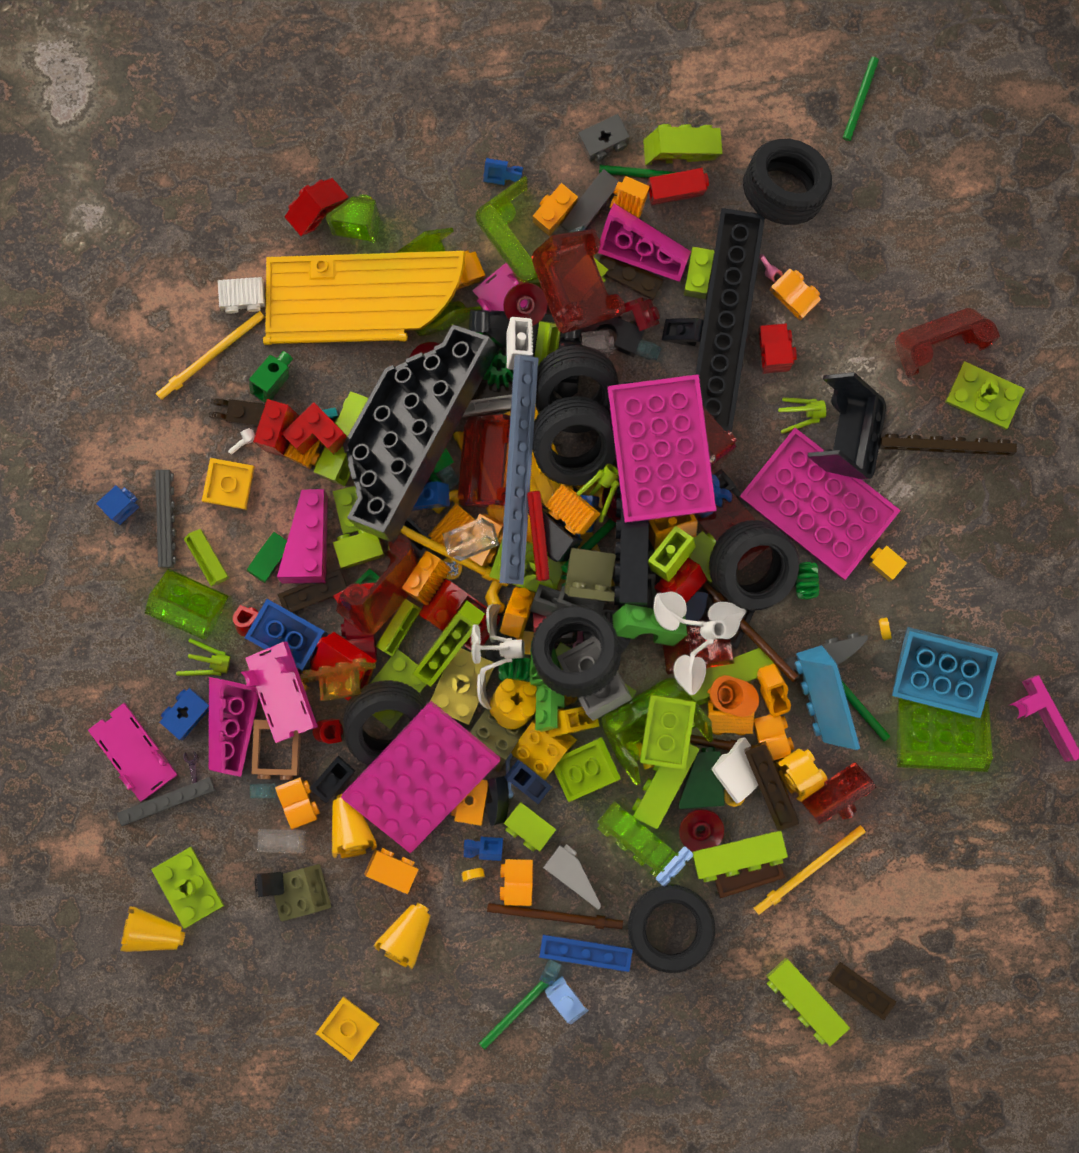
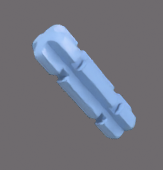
M683 847L678 852L679 855L675 856L664 868L665 871L663 873L660 872L656 877V880L662 886H667L671 881L670 878H674L686 865L685 862L693 857V853L687 847Z

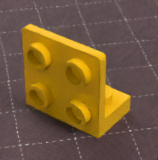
M534 719L520 737L511 754L545 780L577 739L571 734L550 738L548 731L540 732L535 730L536 720Z

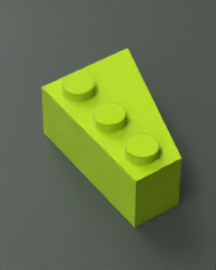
M661 124L643 140L645 165H652L654 160H666V164L673 163V159H686L687 162L711 161L723 154L721 129L712 128V125H702L698 128L692 127L689 124L680 125L679 127H671V124Z

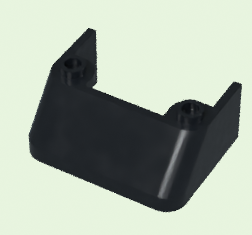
M855 372L824 375L823 380L834 389L831 397L832 405L840 413L833 450L826 449L822 452L808 453V458L826 472L857 479H871L875 473L886 414L885 400Z

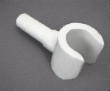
M248 428L241 432L243 439L228 450L231 455L245 444L253 442L255 434L252 429Z

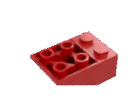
M443 579L444 582L438 587L439 590H436V594H433L434 597L429 601V605H423L418 615L443 632L464 603L468 601L485 613L478 625L481 634L480 645H484L490 637L486 621L487 607L453 582ZM497 615V625L501 618L499 615ZM471 636L463 645L470 651H472L473 644Z

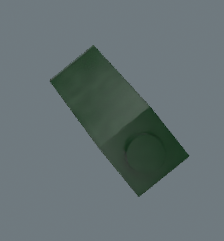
M715 747L701 748L702 752L696 755L680 797L678 809L725 806L723 785L711 770L721 756V752L715 751Z

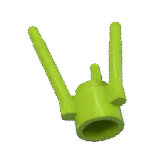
M782 398L783 402L806 404V406L778 409V412L806 411V416L811 417L809 420L782 429V434L791 432L794 428L799 429L812 423H820V418H826L824 400L817 401V399Z
M606 464L603 470L600 469L577 492V495L580 496L597 480L598 483L590 492V496H594L601 486L606 488L611 486L599 518L600 523L603 522L615 491L620 485L618 469L611 464Z
M190 638L188 640L195 646L215 654L211 658L193 654L188 655L190 659L210 663L209 668L213 670L177 671V676H221L222 673L227 674L231 656H227L226 652L216 650Z

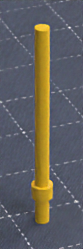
M258 311L177 377L174 375L169 379V383L156 393L157 396L162 400L172 391L180 389L183 386L182 383L263 320L265 316L261 311Z
M403 526L399 534L481 574L482 578L488 581L500 582V580L489 577L492 567L488 565L486 567L481 566L406 526ZM502 583V585L505 587L509 585L506 583Z
M861 825L776 891L772 890L766 895L767 898L753 908L756 913L760 915L771 905L775 906L782 901L781 898L866 833Z

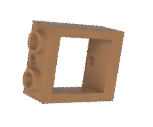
M254 720L252 774H257V779H271V775H280V780H293L294 776H299L301 733L298 734V731L293 732L291 770L259 769L261 730H270L267 720Z

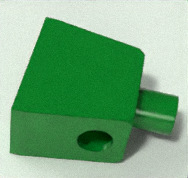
M282 351L277 358L269 355L250 377V393L265 404L267 399L273 400L289 377L288 365L293 358L285 351Z

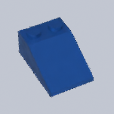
M266 599L245 639L263 649H268L282 642H288L296 667L308 673L312 666L311 660L318 650L317 643L323 636L327 637L329 633Z

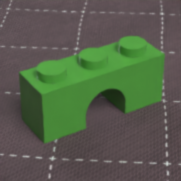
M625 604L613 614V627L619 637L635 639L641 634L652 633L654 643L674 646L687 636L686 624L681 622L674 631L664 629L658 623L652 608Z

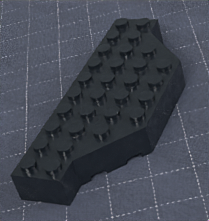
M452 324L444 341L435 346L434 350L425 354L421 352L405 359V363L398 366L391 365L384 369L343 444L357 494V500L347 519L357 529L392 543L396 541L498 351L490 337Z

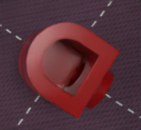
M240 605L234 613L233 623L237 633L241 636H246L259 612L256 609Z
M330 718L317 722L318 727L313 729V736L317 741L327 744L342 742L343 728L339 719Z

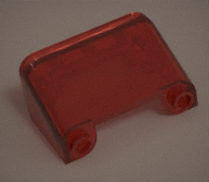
M595 229L552 235L532 255L533 266L555 324L561 333L572 332L620 316L626 311L624 302L618 294L608 296L594 260V256L599 252L601 246Z
M965 308L901 332L895 340V346L907 377H911L919 373L920 366L926 365L933 358L932 345L962 335L965 344H975L979 347L980 351L990 348L1000 337L996 325L975 309Z
M402 532L399 533L394 543L388 542L389 550L386 552V555L390 559V565L369 590L361 584H351L339 597L336 612L365 635H372L378 632L409 596L402 589V586L419 560L410 540Z

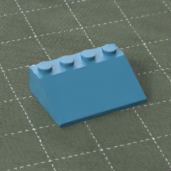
M907 627L892 696L981 718L998 652L994 648Z
M822 645L796 653L798 661L794 663L798 675L802 674L804 682L800 684L803 694L808 695L809 703H806L809 715L814 716L815 723L812 724L815 736H820L824 743L854 750L860 749L836 662Z

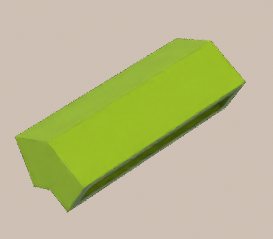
M539 321L535 350L538 365L547 355L558 349L561 324Z
M198 529L189 533L184 540L210 586L218 585L229 579L204 532Z
M404 599L375 647L393 657L422 609Z

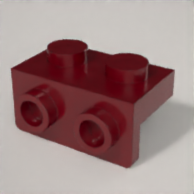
M643 297L626 302L624 303L625 308L619 310L620 314L632 310L639 331L659 324L660 314L658 309L653 306L651 298L644 301Z

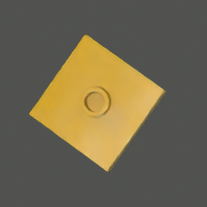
M210 458L202 502L246 510L255 466Z
M343 996L316 1032V1035L350 1061H353L380 1023Z

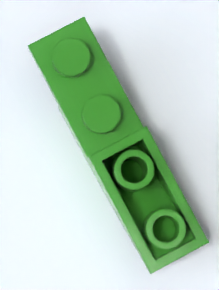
M554 648L552 651V661L556 666L560 668L559 660L557 658V654ZM531 652L530 685L537 686L535 730L544 732L557 728L558 709L565 708V695L563 696L552 691L551 688L544 684L535 668Z

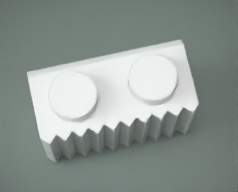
M262 277L218 280L219 307L221 310H225V313H238V309L257 312L261 310V307H266L265 286Z
M510 318L506 331L508 369L514 370L515 355L533 356V320L530 318Z

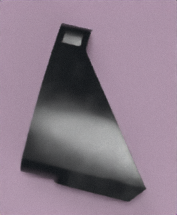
M470 310L469 330L487 333L507 349L506 331L509 326V320L504 311ZM545 314L541 321L561 324L558 349L573 345L581 346V317ZM539 323L532 326V357H535ZM579 375L563 379L554 390L562 398L578 393Z

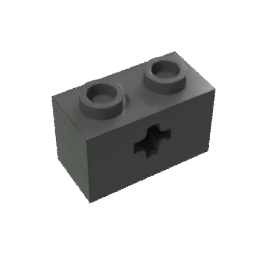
M619 114L578 132V139L589 162L593 160L600 161L607 157V153L614 150L619 152L625 149L630 139ZM601 137L609 139L608 143H605L604 140L601 141Z

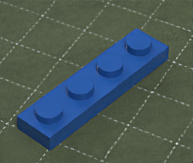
M543 934L539 958L630 972L633 949Z

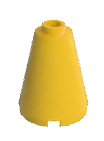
M342 794L337 795L336 799L332 802L333 857L337 858V854H340L341 858L366 854L365 849L371 847L372 851L377 848L376 840L364 816L341 798Z
M417 903L416 906L411 904L376 941L373 947L377 951H380V949L385 950L384 956L405 968L408 965L412 970L431 917L428 914L429 909L420 903Z
M129 906V915L125 921L120 951L177 950L178 945L183 946L185 932H181V926L139 908Z

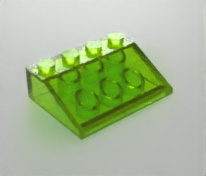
M898 698L897 767L988 772L993 759L989 700H985L981 718Z

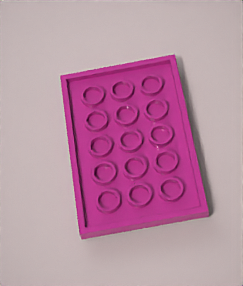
M699 374L608 386L625 523L716 511Z
M794 428L739 498L845 581L901 510L863 480L824 471L808 458V453L822 452L824 450L798 429Z
M430 701L348 787L341 798L411 854L500 762V757L435 703Z

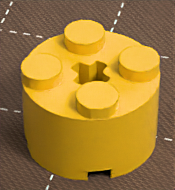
M505 679L490 699L489 705L491 709L489 710L491 715L504 728L518 729L524 726L536 712L537 687L530 685V682Z
M797 749L776 763V766L781 769L779 773L785 787L791 794L796 792L799 795L796 799L800 802L824 787V782L828 780L823 770L818 769L814 764L815 758L808 749L805 751Z

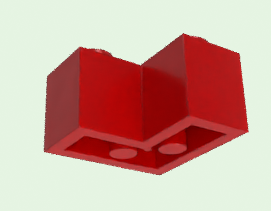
M333 178L325 181L321 179L313 186L306 185L299 191L298 194L300 196L288 206L289 211L284 217L297 233L303 236L315 231L326 216L338 212L349 197Z
M787 323L760 326L758 333L763 374L790 371L792 365H794V360H797L796 347H792V332L787 330Z
M314 402L281 433L302 455L318 440L334 455L343 447L347 438L346 434Z
M687 558L669 582L662 578L654 588L657 594L665 592L678 593L687 603L707 581V578L700 564Z

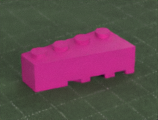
M324 489L301 490L277 575L282 584L326 583L328 496Z
M209 677V770L241 777L259 699L256 687L245 688V684Z

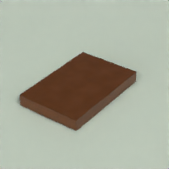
M768 862L761 864V869L748 872L747 868L739 869V874L726 877L725 873L716 875L717 880L714 881L721 899L784 879L785 876L781 864L770 866Z

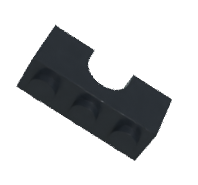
M583 304L578 317L582 318L580 335L594 340L596 333L600 329H612L617 335L614 350L634 358L645 330L639 331L636 321L630 320V322L622 320V316L617 313L610 312L608 314L601 311L602 308L596 304Z

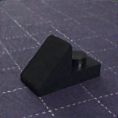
M700 318L666 319L662 340L695 346L696 342H700L704 320Z
M337 756L309 789L324 803H328L339 789L350 780L355 770L340 756Z
M282 872L254 874L256 897L284 894Z

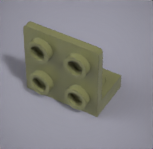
M571 548L564 593L572 597L614 602L615 593L610 589L616 555L609 552Z
M485 709L470 733L500 757V762L493 768L495 771L500 772L510 753L525 732L526 727L522 726L518 729L504 728L497 723L498 721L491 715L490 710Z
M320 864L283 874L284 894L274 896L280 921L332 908Z

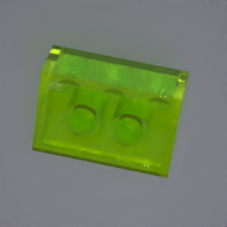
M352 196L327 214L326 220L333 236L376 243L380 214L376 201L371 196Z
M168 569L149 594L145 614L206 641L215 628L229 596Z

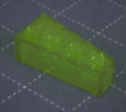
M615 801L611 803L597 820L599 824L597 829L607 837L610 834L617 839L615 844L623 851L627 849L635 854L632 858L641 866L645 863L652 868L650 873L655 877L660 872L663 873L667 864L675 856H678L674 850L639 823L631 814L622 809Z

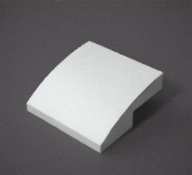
M745 737L738 739L729 753L721 755L711 769L736 804L744 800L758 786L744 752L745 748L751 746Z

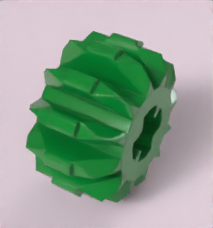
M502 350L499 351V355H495L483 377V380H488L489 386L496 383V388L498 389L501 387V384L508 388L509 381L513 382L514 370L507 368V354L504 356Z
M811 562L800 563L799 573L795 581L796 596L799 599L805 600L817 598L819 595L818 565Z
M512 658V662L499 665V679L502 682L505 679L530 682L531 660L528 658Z

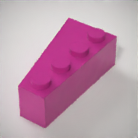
M615 203L608 214L597 249V253L679 282L691 254L690 250Z

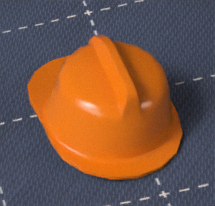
M723 675L718 677L707 691L714 707L734 716H749L756 711L759 705V695L755 687L747 681L732 676Z

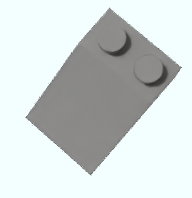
M593 636L559 655L557 658L564 671L582 672L590 668L598 660L601 644ZM617 671L614 679L610 681L609 685L602 688L600 692L598 691L596 694L593 693L586 697L581 696L578 699L587 716L594 721L633 698Z
M567 844L564 847L559 845L543 868L599 910L601 904L579 859L575 857L577 852Z

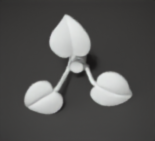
M675 592L658 593L654 600V614L658 623L664 629L674 631L679 627L680 622L701 627L700 633L706 639V642L692 651L690 656H680L674 665V676L677 682L689 695H694L700 689L706 675L704 660L701 657H695V655L707 645L713 644V639L732 638L738 631L740 621L745 615L746 610L737 607L733 603L717 602L708 611L709 622L685 620L683 617L686 614L687 606L683 597Z
M491 604L487 607V630L492 643H495L496 640L504 643H500L499 646L480 645L481 634L478 625H473L471 635L473 643L471 652L475 664H479L481 661V650H499L500 656L505 657V659L482 667L480 674H478V700L486 709H491L486 694L485 672L506 662H512V658H524L525 656L524 640H512V638L496 636L497 615L501 607L498 604Z

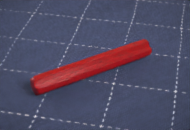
M530 491L527 493L536 579L537 581H546L550 579L541 494L540 491Z

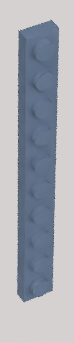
M515 355L500 569V583L524 585L529 509L527 493L530 492L538 358L525 355Z

